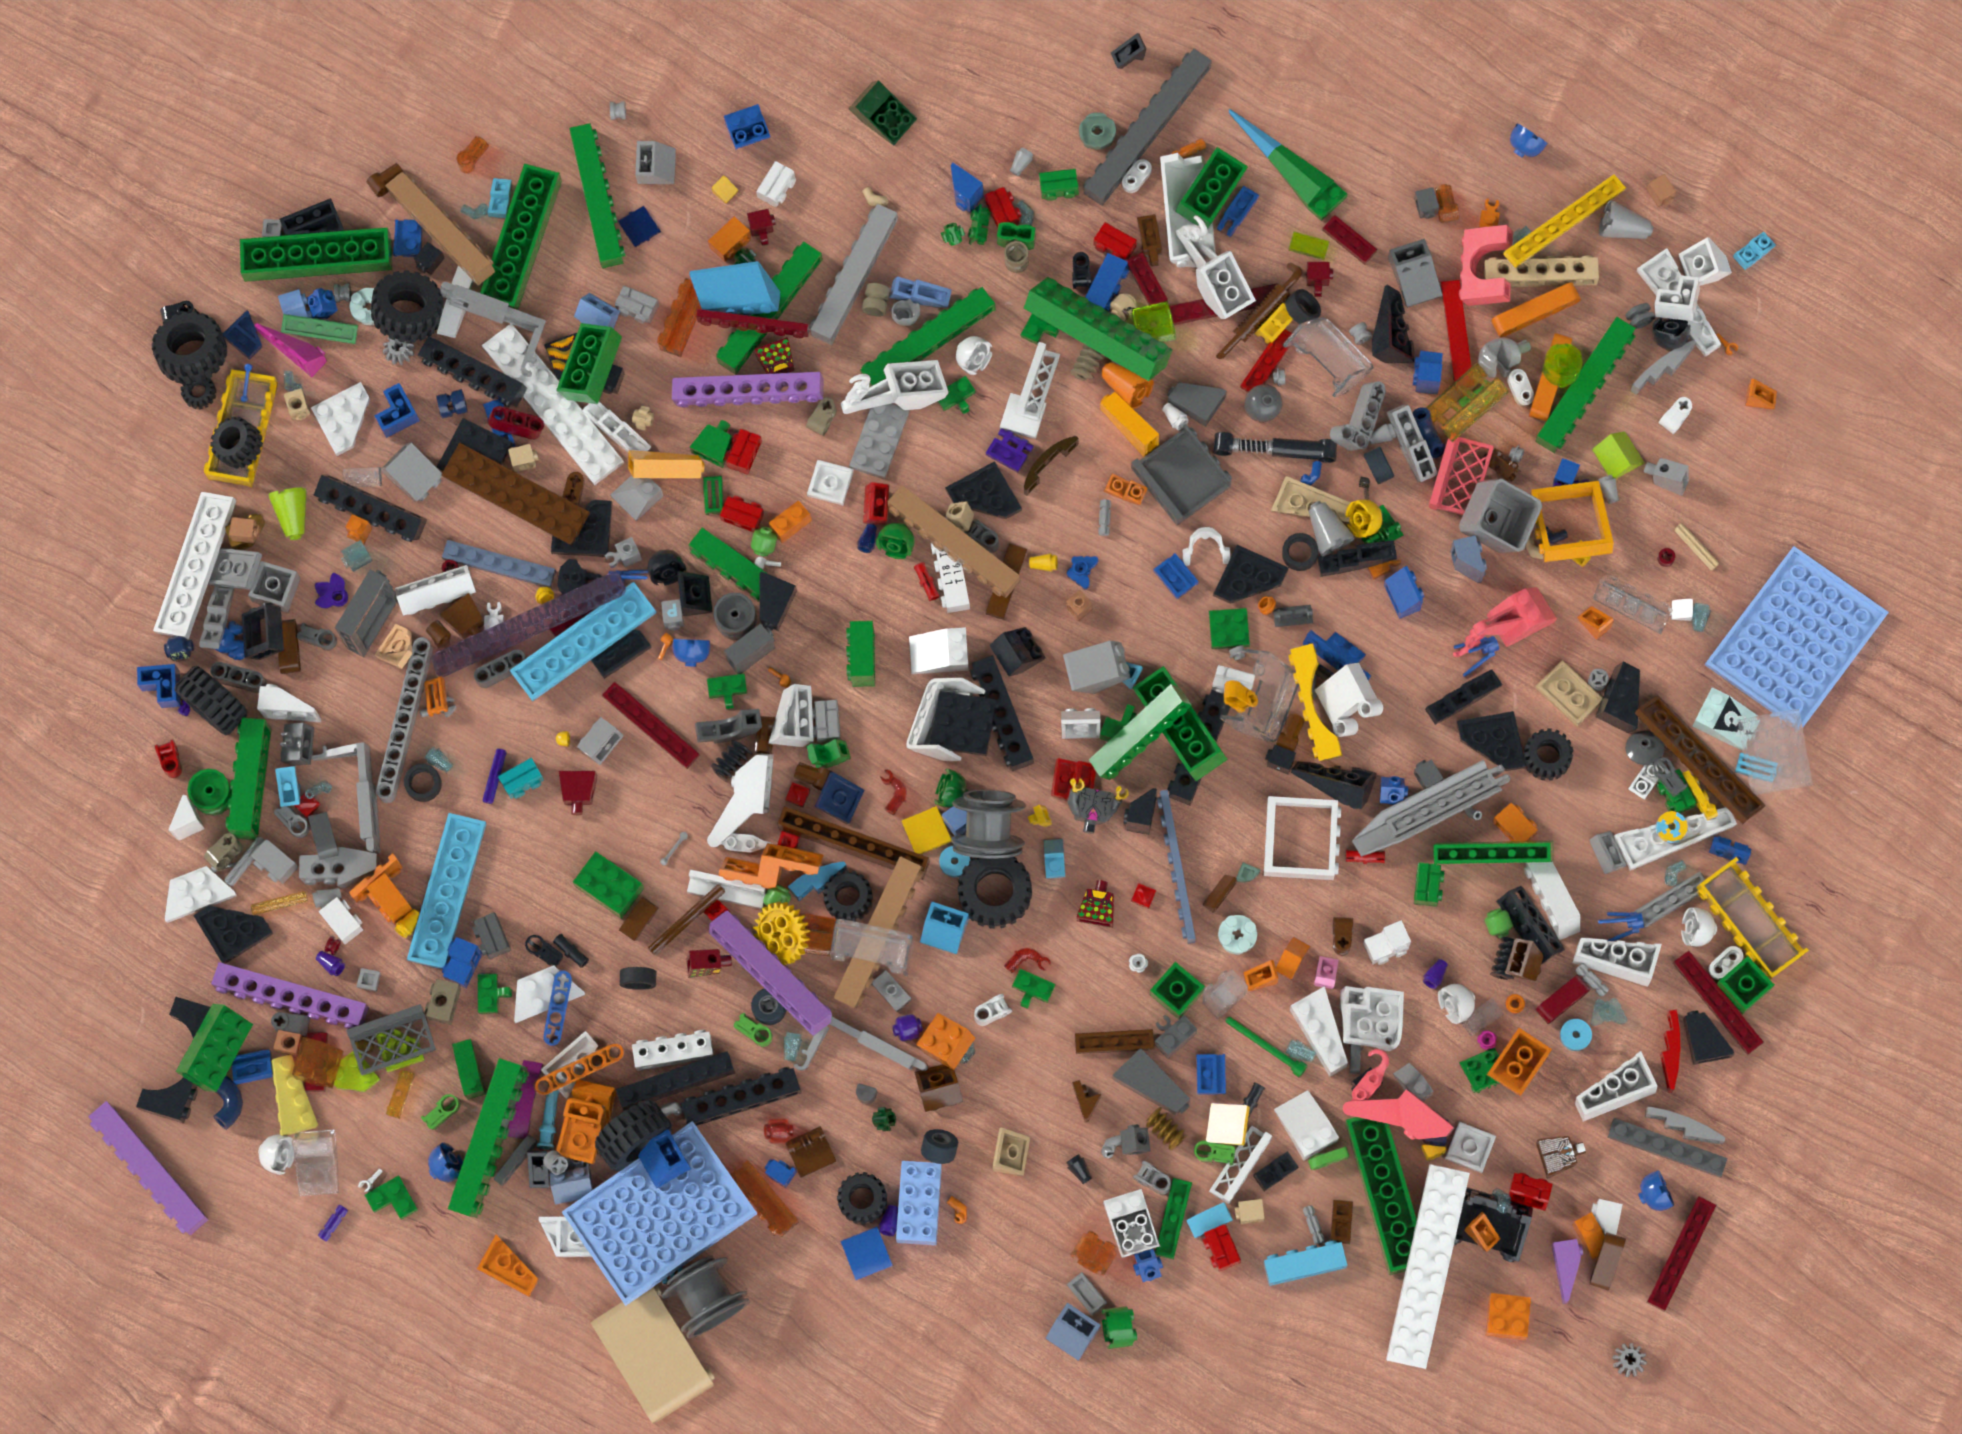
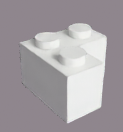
M1680 275L1677 291L1658 289L1655 300V316L1693 321L1700 292L1699 277Z
M1401 920L1384 927L1381 933L1364 939L1363 944L1372 964L1378 963V965L1388 962L1392 956L1401 957L1405 955L1407 950H1409L1411 940Z

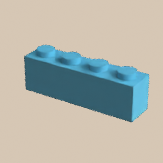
M1334 1240L1326 1242L1323 1247L1312 1245L1306 1247V1251L1298 1252V1249L1287 1251V1255L1279 1257L1278 1254L1267 1256V1260H1264V1267L1269 1286L1347 1268L1342 1242L1337 1243Z

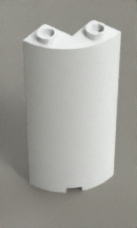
M1178 153L1161 156L1170 261L1180 268L1197 267L1176 234V230L1186 225H1194V223L1175 211L1207 161L1202 156L1183 159ZM1212 222L1207 230V234L1201 241L1216 254Z

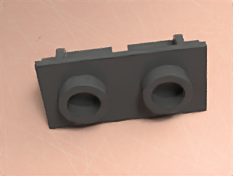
M1311 605L1275 608L1273 611L1275 627L1313 623Z

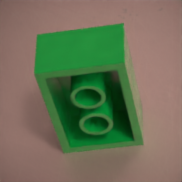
M850 621V627H846V638L848 644H850V646H846L848 663H850L846 666L848 681H851L852 687H875V630L873 621Z
M596 851L573 880V884L578 890L620 919L625 916L644 890V886L640 881Z

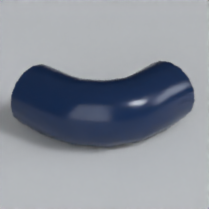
M1424 407L1415 409L1412 414L1423 440H1426L1432 458H1438L1444 454L1446 446L1434 427L1430 410Z
M228 1076L223 1079L216 1092L223 1099V1107L214 1115L215 1121L225 1130L235 1123L241 1114L243 1106L241 1091Z

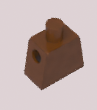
M469 593L440 613L442 620L462 639L471 635L475 641H479L484 637V633L480 629L484 625V620Z
M1515 938L1505 974L1520 979L1537 980L1538 975L1541 973L1540 966L1543 954L1533 941Z

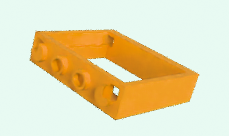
M1599 481L1531 490V495L1541 500V502L1591 496L1601 536L1599 540L1550 546L1541 509L1535 523V538L1540 541L1538 550L1540 554H1543L1544 562L1613 553L1614 542Z

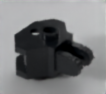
M568 559L560 566L557 586L566 601H574L580 594H586V591L599 592V586L587 584L588 580L600 581L602 576L600 574L588 573L587 570L581 568L576 559Z

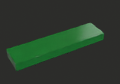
M283 314L281 333L356 344L358 325L290 314Z
M1177 1178L1172 1180L1158 1238L1160 1246L1156 1247L1155 1250L1156 1256L1174 1260L1192 1182Z

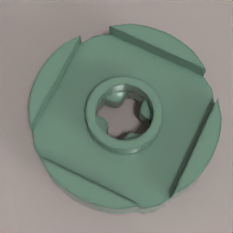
M1103 113L1087 115L1079 126V137L1086 148L1104 149L1112 145L1116 136L1114 121ZM1097 127L1103 131L1099 135L1092 132Z

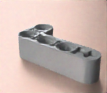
M1382 382L1366 383L1361 387L1350 423L1334 426L1330 430L1332 441L1349 451L1367 448L1386 392Z

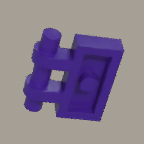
M1001 428L998 435L1003 437L1002 441L994 438L986 451V456L1019 473L1028 458V455L1023 453V451L1032 452L1034 446L1028 443L1029 441L1025 438L1021 439L1015 436L1014 432ZM1011 441L1012 443L1018 445V447L1015 449L1014 447L1008 445V443Z

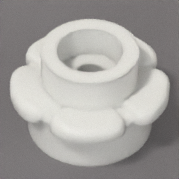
M1142 954L1132 955L1129 959V967L1132 971L1140 973L1148 966V961Z

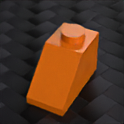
M1591 1212L1574 1221L1572 1226L1593 1260L1598 1257L1605 1236Z

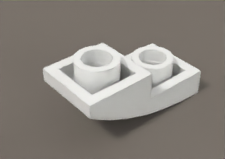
M1657 763L1655 765L1657 772L1663 774V768ZM1653 764L1644 765L1628 788L1644 800L1658 781V777L1652 771Z

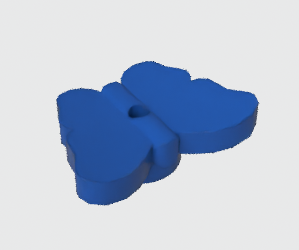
M1074 556L1071 560L1072 568L1067 570V576L1072 581H1076V584L1084 590H1087L1090 585L1088 575L1091 574L1090 570L1098 564V557Z

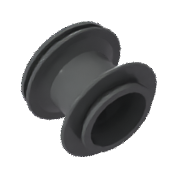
M973 790L965 792L963 797L957 798L952 802L954 807L967 811L966 834H958L951 838V842L954 844V852L976 858H1008L1022 853V846L1025 844V841L1020 837L1010 835L1011 813L1026 808V804L1016 799L1015 794L999 790Z
M714 1256L703 1258L686 1267L667 1282L669 1288L663 1292L662 1298L666 1299L678 1294L691 1317V1320L681 1328L682 1332H688L686 1336L689 1339L720 1325L750 1303L749 1298H745L747 1291L731 1294L718 1273V1270L727 1263L728 1258L726 1257L716 1260Z

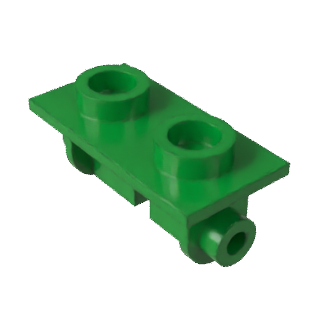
M982 204L973 209L970 215V220H972L968 231L970 245L974 241H977L979 245H984L987 241L988 229L983 228L982 225H989L990 212L988 208H982Z

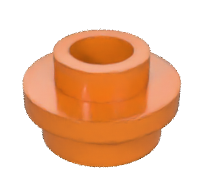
M1265 596L1258 603V608L1263 615L1272 613L1276 607V600L1273 597Z
M1518 994L1508 996L1505 1002L1506 1009L1513 1014L1522 1012L1525 1007L1524 998ZM1516 1001L1519 1006L1513 1007L1511 1003Z

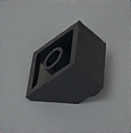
M1152 788L1131 802L1129 809H1125L1124 824L1127 825V831L1146 835L1150 834L1157 798L1156 788Z

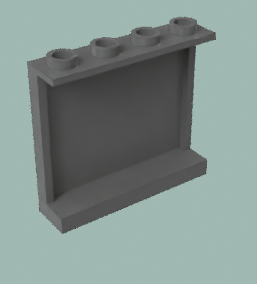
M1186 424L1183 425V430L1141 460L1137 458L1131 462V469L1145 487L1148 488L1149 492L1176 526L1231 487L1232 480L1231 475L1220 467L1219 460L1215 456L1212 457L1210 455L1207 445L1203 441L1200 442L1198 440L1196 431L1192 427L1189 428Z

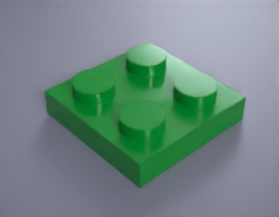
M1247 608L1209 611L1211 649L1235 648L1241 645L1250 647Z

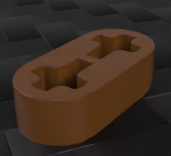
M572 472L568 475L562 498L568 500L567 497H571L572 492H574L573 495L576 500L571 502L577 506L580 503L585 485V480L581 473ZM578 477L580 482H577L575 488H573L574 484L571 480H575Z

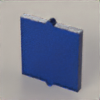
M644 206L634 212H629V215L618 221L634 247L639 246L645 241L649 242L650 238L661 232Z

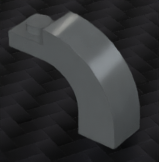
M759 709L740 710L736 716L724 720L695 723L697 743L714 742L716 744L735 741L751 736L762 728Z

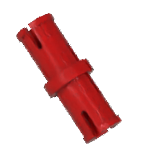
M922 562L915 565L914 570L920 580L919 584L924 588L928 600L934 601L938 599L940 595L933 583L934 578L930 576L925 563Z
M1346 850V862H1363L1366 865L1367 863L1385 864V851H1375L1361 857L1358 851Z

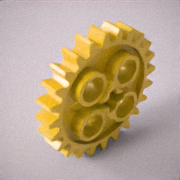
M781 901L763 907V912L758 913L760 918L755 919L758 926L753 927V929L757 930V934L753 936L762 941L766 949L770 953H774L782 965L791 964L801 959L800 955H804V949L809 947L805 941L810 940L806 936V933H809L810 930L805 929L808 922L803 923L802 920L805 916H799L800 909L794 910V905L788 906V902L781 903Z

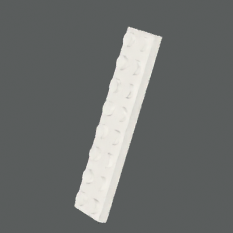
M201 492L153 630L155 633L173 637L183 636L189 639L226 533L225 526L229 524L237 501L234 497Z

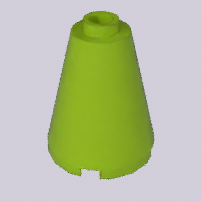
M303 487L284 489L280 494L278 491L268 494L284 535L287 538L290 537V540L301 539V535L305 533L307 491Z

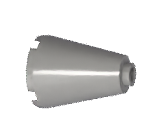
M1609 201L1603 211L1605 213L1604 219L1601 218L1599 235L1605 238L1646 239L1648 236H1651L1653 225H1651L1650 220L1615 201Z
M1317 501L1310 506L1309 515L1321 556L1331 554L1333 550L1341 549L1354 540L1353 534L1326 502L1321 503V501Z

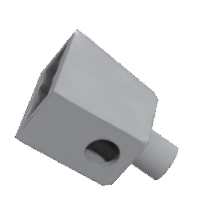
M1660 458L1657 465L1647 462L1644 473L1653 475L1655 485L1678 495H1683L1689 482V466Z

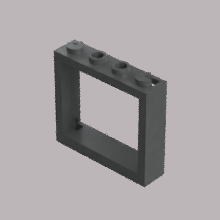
M371 569L369 570L335 626L347 649L363 658L398 602L395 591L392 589L393 586L390 585V581L386 578L387 575L379 570L376 572Z

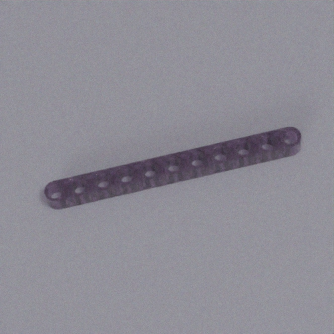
M617 572L607 574L436 652L431 657L436 675L448 676L623 596L626 588L621 575Z

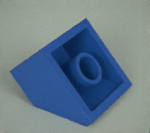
M952 163L951 175L956 206L962 211L966 210L971 213L984 197L983 183L955 163Z

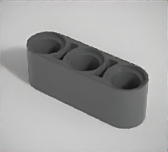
M513 650L477 668L474 672V678L479 687L488 688L512 676L510 670L518 665L513 663L514 659L517 657L523 658L522 661L526 659L523 651ZM499 666H505L504 671H496ZM481 675H488V678L486 680H479Z
M216 662L210 668L213 678L221 684L259 693L260 686L267 685L262 674L257 671L223 662ZM219 670H225L223 675L216 676ZM236 675H243L240 680H234ZM255 679H261L258 685H252Z
M327 812L308 816L319 860L339 856Z

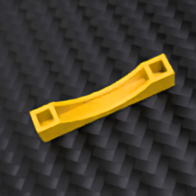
M1312 643L1290 649L1289 661L1291 666H1295L1296 673H1293L1296 684L1300 685L1301 689L1298 692L1300 702H1304L1306 709L1303 710L1304 719L1309 721L1310 728L1307 729L1310 740H1314L1315 747L1312 748L1315 759L1318 758L1320 762L1342 757L1343 754L1338 737L1331 733L1322 723L1313 702L1312 685L1316 669L1319 665L1315 646Z

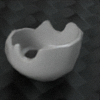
M911 299L900 300L894 303L891 309L893 320L901 326L914 324L920 316L919 303L914 304Z

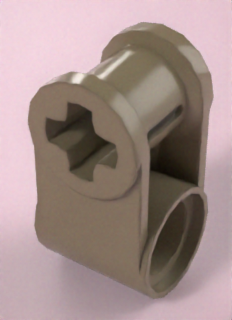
M826 397L819 401L816 409L808 419L806 428L822 436L826 434L837 412L835 403L831 398Z
M227 833L206 851L204 858L217 871H222L241 853L243 847L233 834Z

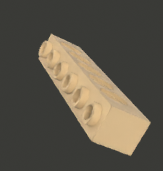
M1590 255L1583 256L1582 258H1574L1573 256L1555 258L1548 256L1544 259H1537L1536 257H1530L1516 268L1508 259L1499 260V258L1494 257L1485 260L1483 267L1484 279L1505 278L1511 284V287L1562 286L1573 282L1574 286L1597 285L1599 280L1598 257ZM1579 267L1583 272H1576L1574 268ZM1542 268L1545 270V273H1539L1536 269ZM1562 268L1564 272L1559 273L1555 269ZM1505 269L1508 273L1502 274L1499 272V270ZM1518 269H1524L1527 273L1521 274L1518 272Z

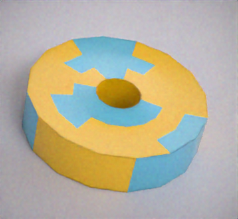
M1665 812L1656 823L1657 835L1668 843L1679 842L1687 832V821L1678 812ZM1668 825H1674L1675 829H1669Z

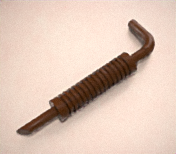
M1291 262L1287 264V269L1293 272L1291 277L1283 286L1277 284L1271 290L1272 292H1269V295L1261 301L1262 304L1259 303V306L1257 305L1253 309L1254 312L1251 311L1246 320L1244 319V322L1238 325L1239 328L1236 327L1233 330L1235 336L1216 355V358L1223 359L1240 341L1245 343L1249 339L1248 337H1251L1250 334L1253 335L1256 329L1259 328L1258 326H1261V323L1263 324L1267 320L1266 318H1269V315L1271 316L1274 310H1277L1276 307H1279L1285 301L1284 299L1290 296L1287 291L1299 280L1302 274V269Z

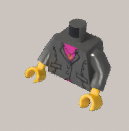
M1073 778L1070 781L1073 788L1070 789L1067 803L1074 815V819L1084 822L1083 832L1094 834L1095 825H1101L1109 821L1118 810L1122 799L1128 797L1129 792L1125 789V792L1120 794L1122 788L1118 786L1116 788L1117 796H1114L1112 792L1085 788L1081 778L1076 785V780Z

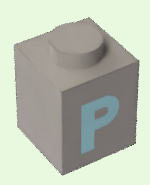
M680 599L661 602L665 629L678 630L680 627H684Z

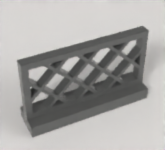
M421 1004L346 1030L362 1076L436 1050ZM422 1019L424 1026L421 1032L411 1029L414 1021ZM400 1026L406 1029L402 1039L392 1035L395 1028ZM409 1031L418 1034L414 1045L405 1041ZM383 1033L387 1035L383 1045L374 1042L377 1034ZM391 1037L400 1041L395 1051L386 1047ZM421 1037L429 1040L430 1047L425 1049L417 1047ZM366 1040L369 1044L363 1052L357 1049L355 1042ZM403 1043L412 1047L410 1053L405 1056L398 1053ZM372 1044L381 1048L377 1058L367 1054ZM384 1050L393 1053L391 1060L388 1062L380 1060ZM366 1056L375 1060L372 1067L364 1070L362 1063Z

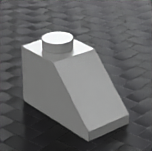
M1410 1063L1393 1073L1404 1091L1406 1089L1422 1101L1432 1096V1088L1422 1074Z

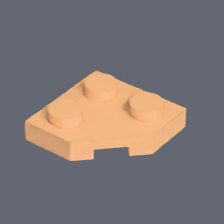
M395 624L375 653V656L402 669L412 655V633L408 629Z

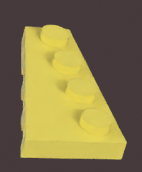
M292 1055L273 1059L271 1064L273 1081L276 1086L275 1097L279 1110L280 1135L288 1136L316 1128L318 1123Z

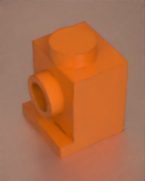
M353 514L345 526L348 532L347 538L363 545L372 530L369 521Z

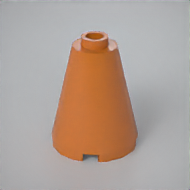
M1107 363L1101 370L1102 378L1133 410L1143 404L1141 400L1144 397L1148 398L1154 386L1152 379L1147 381L1117 363Z

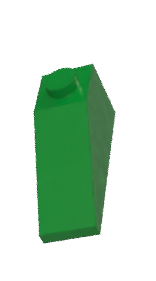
M467 1039L452 1044L464 1096L469 1100L486 1095L472 1040Z

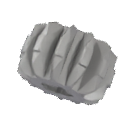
M388 336L389 342L383 343L385 347L383 354L386 355V360H392L394 365L398 361L400 365H403V360L410 362L408 356H414L412 351L415 348L414 344L410 343V341L403 343L399 342L398 339L392 340Z
M1624 1343L1622 1344V1350L1619 1348L1615 1350L1618 1355H1613L1612 1359L1618 1361L1613 1364L1614 1368L1621 1367L1618 1370V1374L1625 1371V1377H1629L1631 1371L1632 1375L1636 1377L1637 1370L1639 1372L1644 1371L1641 1365H1646L1647 1361L1641 1360V1358L1645 1357L1646 1353H1638L1641 1350L1640 1346L1634 1350V1343H1630L1628 1349ZM1628 1356H1631V1360H1634L1630 1365L1625 1360Z

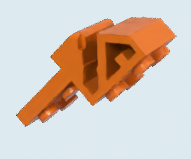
M583 1080L576 1081L572 1089V1098H569L565 1105L563 1113L565 1118L556 1151L565 1158L590 1164L595 1163L597 1149L595 1148L596 1137L599 1136L600 1131L610 1121L617 1093L616 1088Z

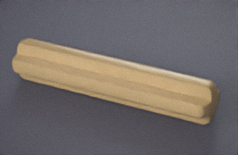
M1683 523L1675 528V532L1710 570L1718 566L1719 562Z

